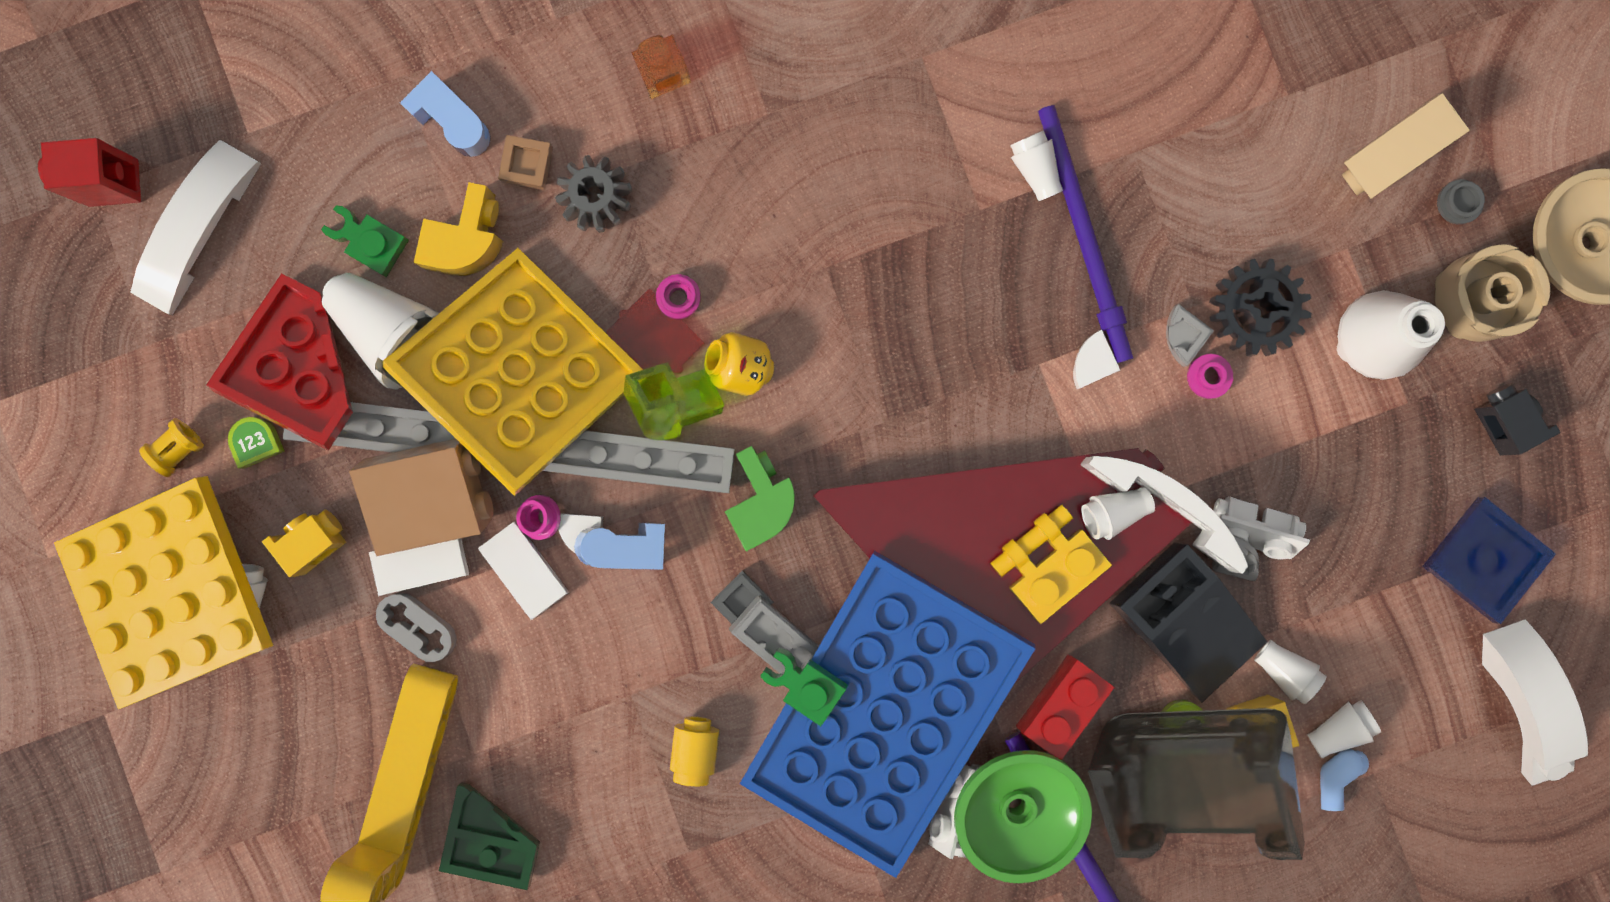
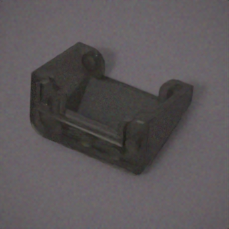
M1270 708L1127 713L1113 717L1103 727L1088 773L1116 858H1149L1162 848L1167 833L1255 834L1257 850L1267 858L1275 860H1302L1305 846L1291 733L1287 717L1283 712Z

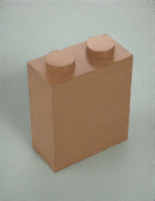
M456 438L365 458L349 470L376 557L479 535L491 522L493 503L489 493L483 491L478 476L481 472V464Z

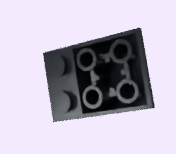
M1173 543L1109 603L1201 703L1267 643V640L1222 581L1188 544Z

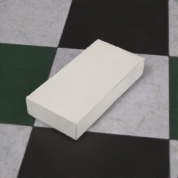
M517 521L512 522L478 548L530 620L535 619L569 593L530 538L519 529Z
M461 538L377 557L375 551L369 552L378 596L469 575Z

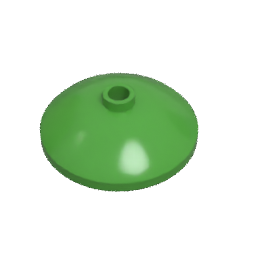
M1025 750L1000 755L977 769L964 784L958 796L954 812L955 833L967 859L985 875L1009 883L1038 881L1057 873L1067 866L1077 856L1086 842L1092 820L1090 797L1078 774L1068 764L1055 756L1043 752ZM1022 799L1019 806L1015 808L1009 807L1013 800Z

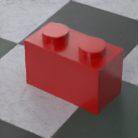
M98 138L41 142L42 158L38 162V173L41 181L44 183V189L88 207L141 203L139 161L137 158Z
M1068 654L1016 724V727L1049 754L1062 760L1115 687Z

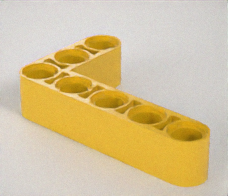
M414 663L410 666L401 688L359 841L331 865L322 887L321 902H384L399 887L409 861L458 685L457 675Z

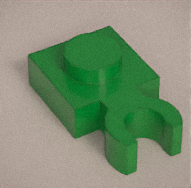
M336 205L333 210L344 217V227L341 230L335 231L324 225L321 229L322 232L338 242L350 241L344 253L387 277L409 239L367 214L359 225L358 219L353 212L343 206Z
M778 648L773 657L783 663L785 672L778 674L766 667L760 675L761 678L771 686H785L788 688L789 691L783 701L821 727L846 691L848 684L811 659L804 669H801L796 665V660L791 652Z

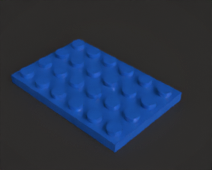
M874 551L811 659L848 684L846 691L821 727L786 703L742 778L740 785L897 878L1036 649L1035 644Z

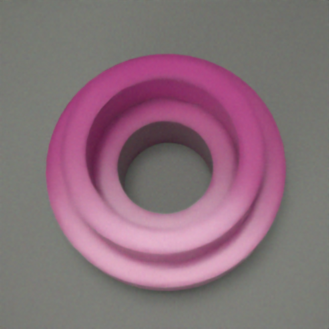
M675 274L668 276L659 284L656 291V301L659 309L663 314L672 319H685L691 316L698 309L701 300L698 285L686 275ZM677 290L687 294L686 301L681 305H675L670 301L671 294Z
M1205 354L1196 358L1189 366L1187 372L1188 385L1199 397L1206 399L1217 398L1224 395L1230 389L1233 382V370L1229 362L1223 357L1216 354ZM1208 368H1213L1218 374V380L1215 384H1210L1205 380L1204 374Z
M535 495L529 497L521 504L517 511L516 521L519 529L529 538L543 540L552 537L557 532L560 526L561 514L558 505L552 498L545 495ZM540 511L543 513V524L540 523L538 517Z

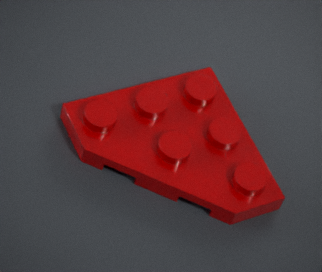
M281 273L206 386L228 400L329 451L353 414L329 315L322 305L323 296L320 292Z

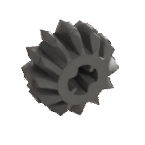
M585 155L583 157L584 168L581 170L574 163H568L567 168L572 178H558L557 184L567 191L558 194L555 199L559 205L567 206L562 215L568 222L578 218L577 227L581 231H586L593 220L596 230L601 233L605 231L604 219L609 217L616 226L621 223L619 216L615 212L616 209L622 211L630 210L631 204L621 197L632 193V186L630 183L621 182L625 176L622 167L619 166L610 170L611 162L609 158L602 157L595 167L591 156ZM598 186L604 194L598 193L597 196L600 200L591 203L587 196L584 195L585 193L591 194L589 191L590 187Z

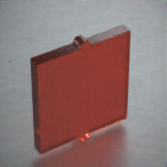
M650 288L627 311L621 310L619 312L620 318L605 332L645 371L644 376L639 382L653 395L675 373H682V366L705 344L681 319H672L661 312L657 305L656 294Z

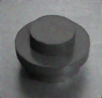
M1464 179L1446 184L1439 192L1437 198V207L1441 216L1446 221L1456 225L1467 224L1475 220L1481 214L1485 203L1482 189L1477 184Z

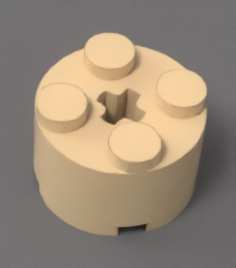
M1504 244L1487 247L1452 262L1437 276L1435 281L1436 307L1443 314L1445 326L1448 328L1449 333L1459 339L1485 342L1517 335L1533 327L1539 320L1537 318L1543 306H1547L1550 297L1549 278L1542 264L1534 256H1527L1517 250V247Z

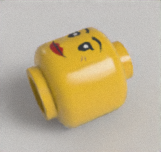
M730 332L722 335L718 340H714L710 344L705 355L704 368L712 384L718 389L748 396L757 393L764 384L771 380L774 372V362L771 359L766 343L753 337Z

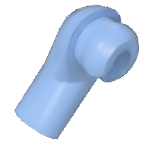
M1352 749L1340 751L1322 765L1320 771L1321 809L1327 811L1344 810V787L1360 775L1365 774L1369 768V760L1363 752Z

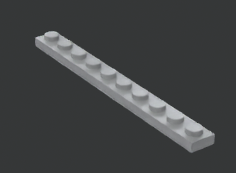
M351 402L353 414L333 445L397 452L455 439V437L427 411ZM284 428L283 439L310 442ZM585 431L542 471L730 493L735 449Z

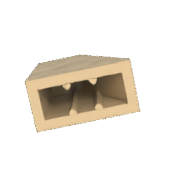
M1443 93L1436 94L1346 159L1344 163L1348 170L1342 176L1357 196L1365 191L1371 199L1470 130Z

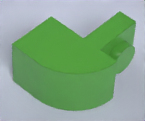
M753 446L742 450L736 456L757 495L725 511L745 551L776 536L791 518L795 503L794 488L790 478L773 485L770 477L777 474L765 450L757 454Z

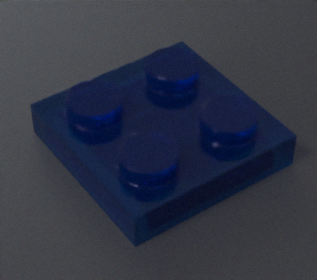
M1477 497L1422 567L1492 623L1501 624L1556 553L1489 499Z

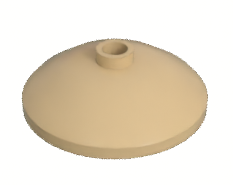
M1606 168L1587 170L1559 183L1542 202L1533 227L1535 256L1544 267L1549 281L1565 295L1580 302L1595 305L1610 304V169ZM1583 236L1588 237L1590 240L1589 249L1583 245Z

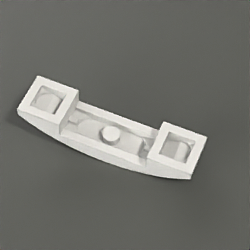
M219 140L191 170L162 213L143 251L130 293L165 313L173 315L195 278L188 274L231 199L234 198L240 201L261 163Z
M1092 456L1086 457L1081 463V466L1117 492L1128 491L1134 481L1140 486L1147 488L1151 494L1202 529L1192 545L1229 572L1243 574L1248 567L1238 543L1224 522L1202 499L1179 482L1157 470L1124 459Z

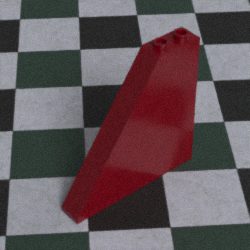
M1139 448L822 489L814 495V498L869 558L874 551L880 553L1034 643L1036 649L1016 682L1192 523L1151 494L1155 503V511L1144 516L1110 540L1104 537L1094 539L1090 535L1083 521L1082 506L1089 503L1092 496L1118 492L1081 466V463L1086 457L1099 456L1128 460L1159 472L1165 469L1153 453L1147 449L1141 452ZM1134 481L1128 491L1139 489L1142 486ZM1060 505H1063L1073 517L1069 523L1060 529L1064 537L1068 539L1079 529L1083 530L1112 566L1042 624H1039L1009 588L1023 576L1020 571L1014 567L1001 577L990 563L1003 553L1002 547L1012 539L1015 542L1035 527L1033 521L1043 513L1049 515ZM1046 541L1028 557L1035 566L1055 549Z

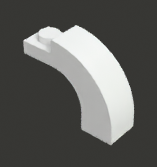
M1526 619L1483 634L1482 665L1505 692L1520 724L1523 739L1521 773L1531 786L1547 780L1555 781L1565 777L1568 773L1574 771L1575 760L1588 756V740L1578 701L1561 665L1545 641Z

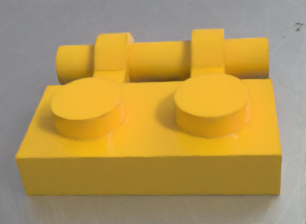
M1060 505L1049 515L1043 513L1033 521L1035 527L1018 541L1010 540L1002 547L1003 553L990 563L1001 577L1014 567L1020 571L1023 576L1009 588L1039 624H1042L1112 566L1083 530L1079 529L1068 539L1064 537L1060 529L1069 523L1073 517L1063 505ZM1048 541L1055 550L1034 566L1028 555Z

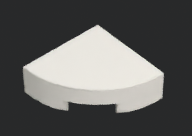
M1102 330L1090 336L1083 343L1076 356L1073 369L1076 389H1080L1120 371Z
M561 514L558 530L565 544L575 553L574 545L580 532L591 527L603 528V517Z

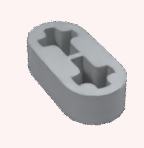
M398 593L385 597L379 603L376 609V620L380 628L418 658L426 662H436L448 657L453 652L457 641L455 630L449 623L415 597L406 593ZM405 604L407 608L404 611V615L414 625L411 626L405 621L394 624L391 621L394 613L390 610V607ZM423 629L429 634L440 631L443 635L439 641L444 646L443 649L436 648L429 651L426 648L429 640L419 630Z

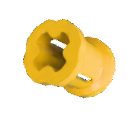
M173 418L168 423L169 429L152 444L145 443L139 449L140 455L145 462L164 477L172 476L176 471L175 466L192 451L199 452L204 447L196 432L178 418Z

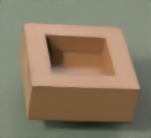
M506 135L498 179L503 183L545 190L553 146L548 142Z

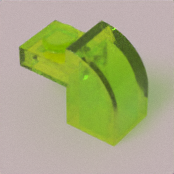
M666 362L625 375L624 396L643 434L649 439L668 440L680 437L682 427L723 413L724 402L705 369L676 378L669 363Z

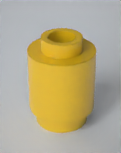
M688 716L684 718V723L674 726L670 770L674 772L673 782L695 787L707 786L709 784V777L715 773L719 729L711 726L710 719Z

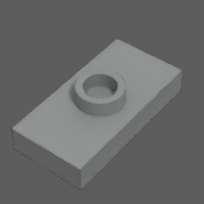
M760 595L750 603L729 627L730 632L779 673L785 672V667L782 662L773 657L778 648L791 652L796 660V665L804 669L819 647L817 643Z

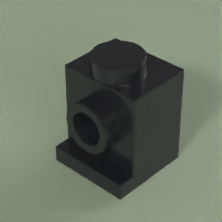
M1513 383L1503 385L1489 392L1486 395L1489 401L1474 409L1500 456L1523 454L1561 433L1557 425L1546 426L1542 418L1544 415L1543 409L1537 399L1529 395L1527 389L1516 390Z

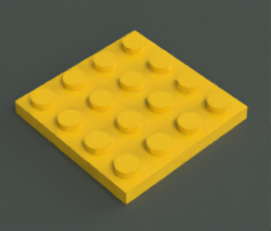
M519 248L514 250L383 360V368L514 496L637 384L645 374V371Z
M208 476L196 477L54 542L118 710L274 646Z

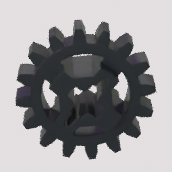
M1251 259L1244 263V271L1239 266H1235L1228 271L1231 280L1223 278L1216 283V287L1223 294L1210 298L1209 303L1219 307V312L1212 315L1210 321L1222 322L1223 328L1216 335L1218 338L1230 335L1233 338L1229 347L1231 350L1234 351L1246 345V356L1252 357L1257 355L1261 348L1266 357L1276 354L1277 346L1282 350L1292 347L1293 343L1290 336L1299 337L1304 335L1306 331L1298 322L1311 318L1312 313L1302 309V303L1310 300L1311 294H1299L1298 288L1303 284L1304 279L1301 277L1291 281L1288 278L1291 271L1289 265L1276 271L1274 259L1264 261L1260 268L1256 259ZM1254 279V283L1250 285L1249 293L1236 294L1244 282ZM1260 300V307L1265 308L1270 313L1261 316V310L1255 308L1251 303ZM1234 315L1237 317V319H1238V320L1240 321V323L1242 324L1243 329H1242V328L1240 327V325L1237 323V321H1236ZM1284 322L1278 332L1270 337H1266L1267 333L1271 332L1272 323Z

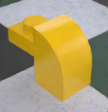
M468 182L459 226L423 219L414 263L425 270L454 276L475 274L489 266L499 254L503 241L498 236L488 232V227H494L498 217L499 203L495 200L496 195L485 185Z

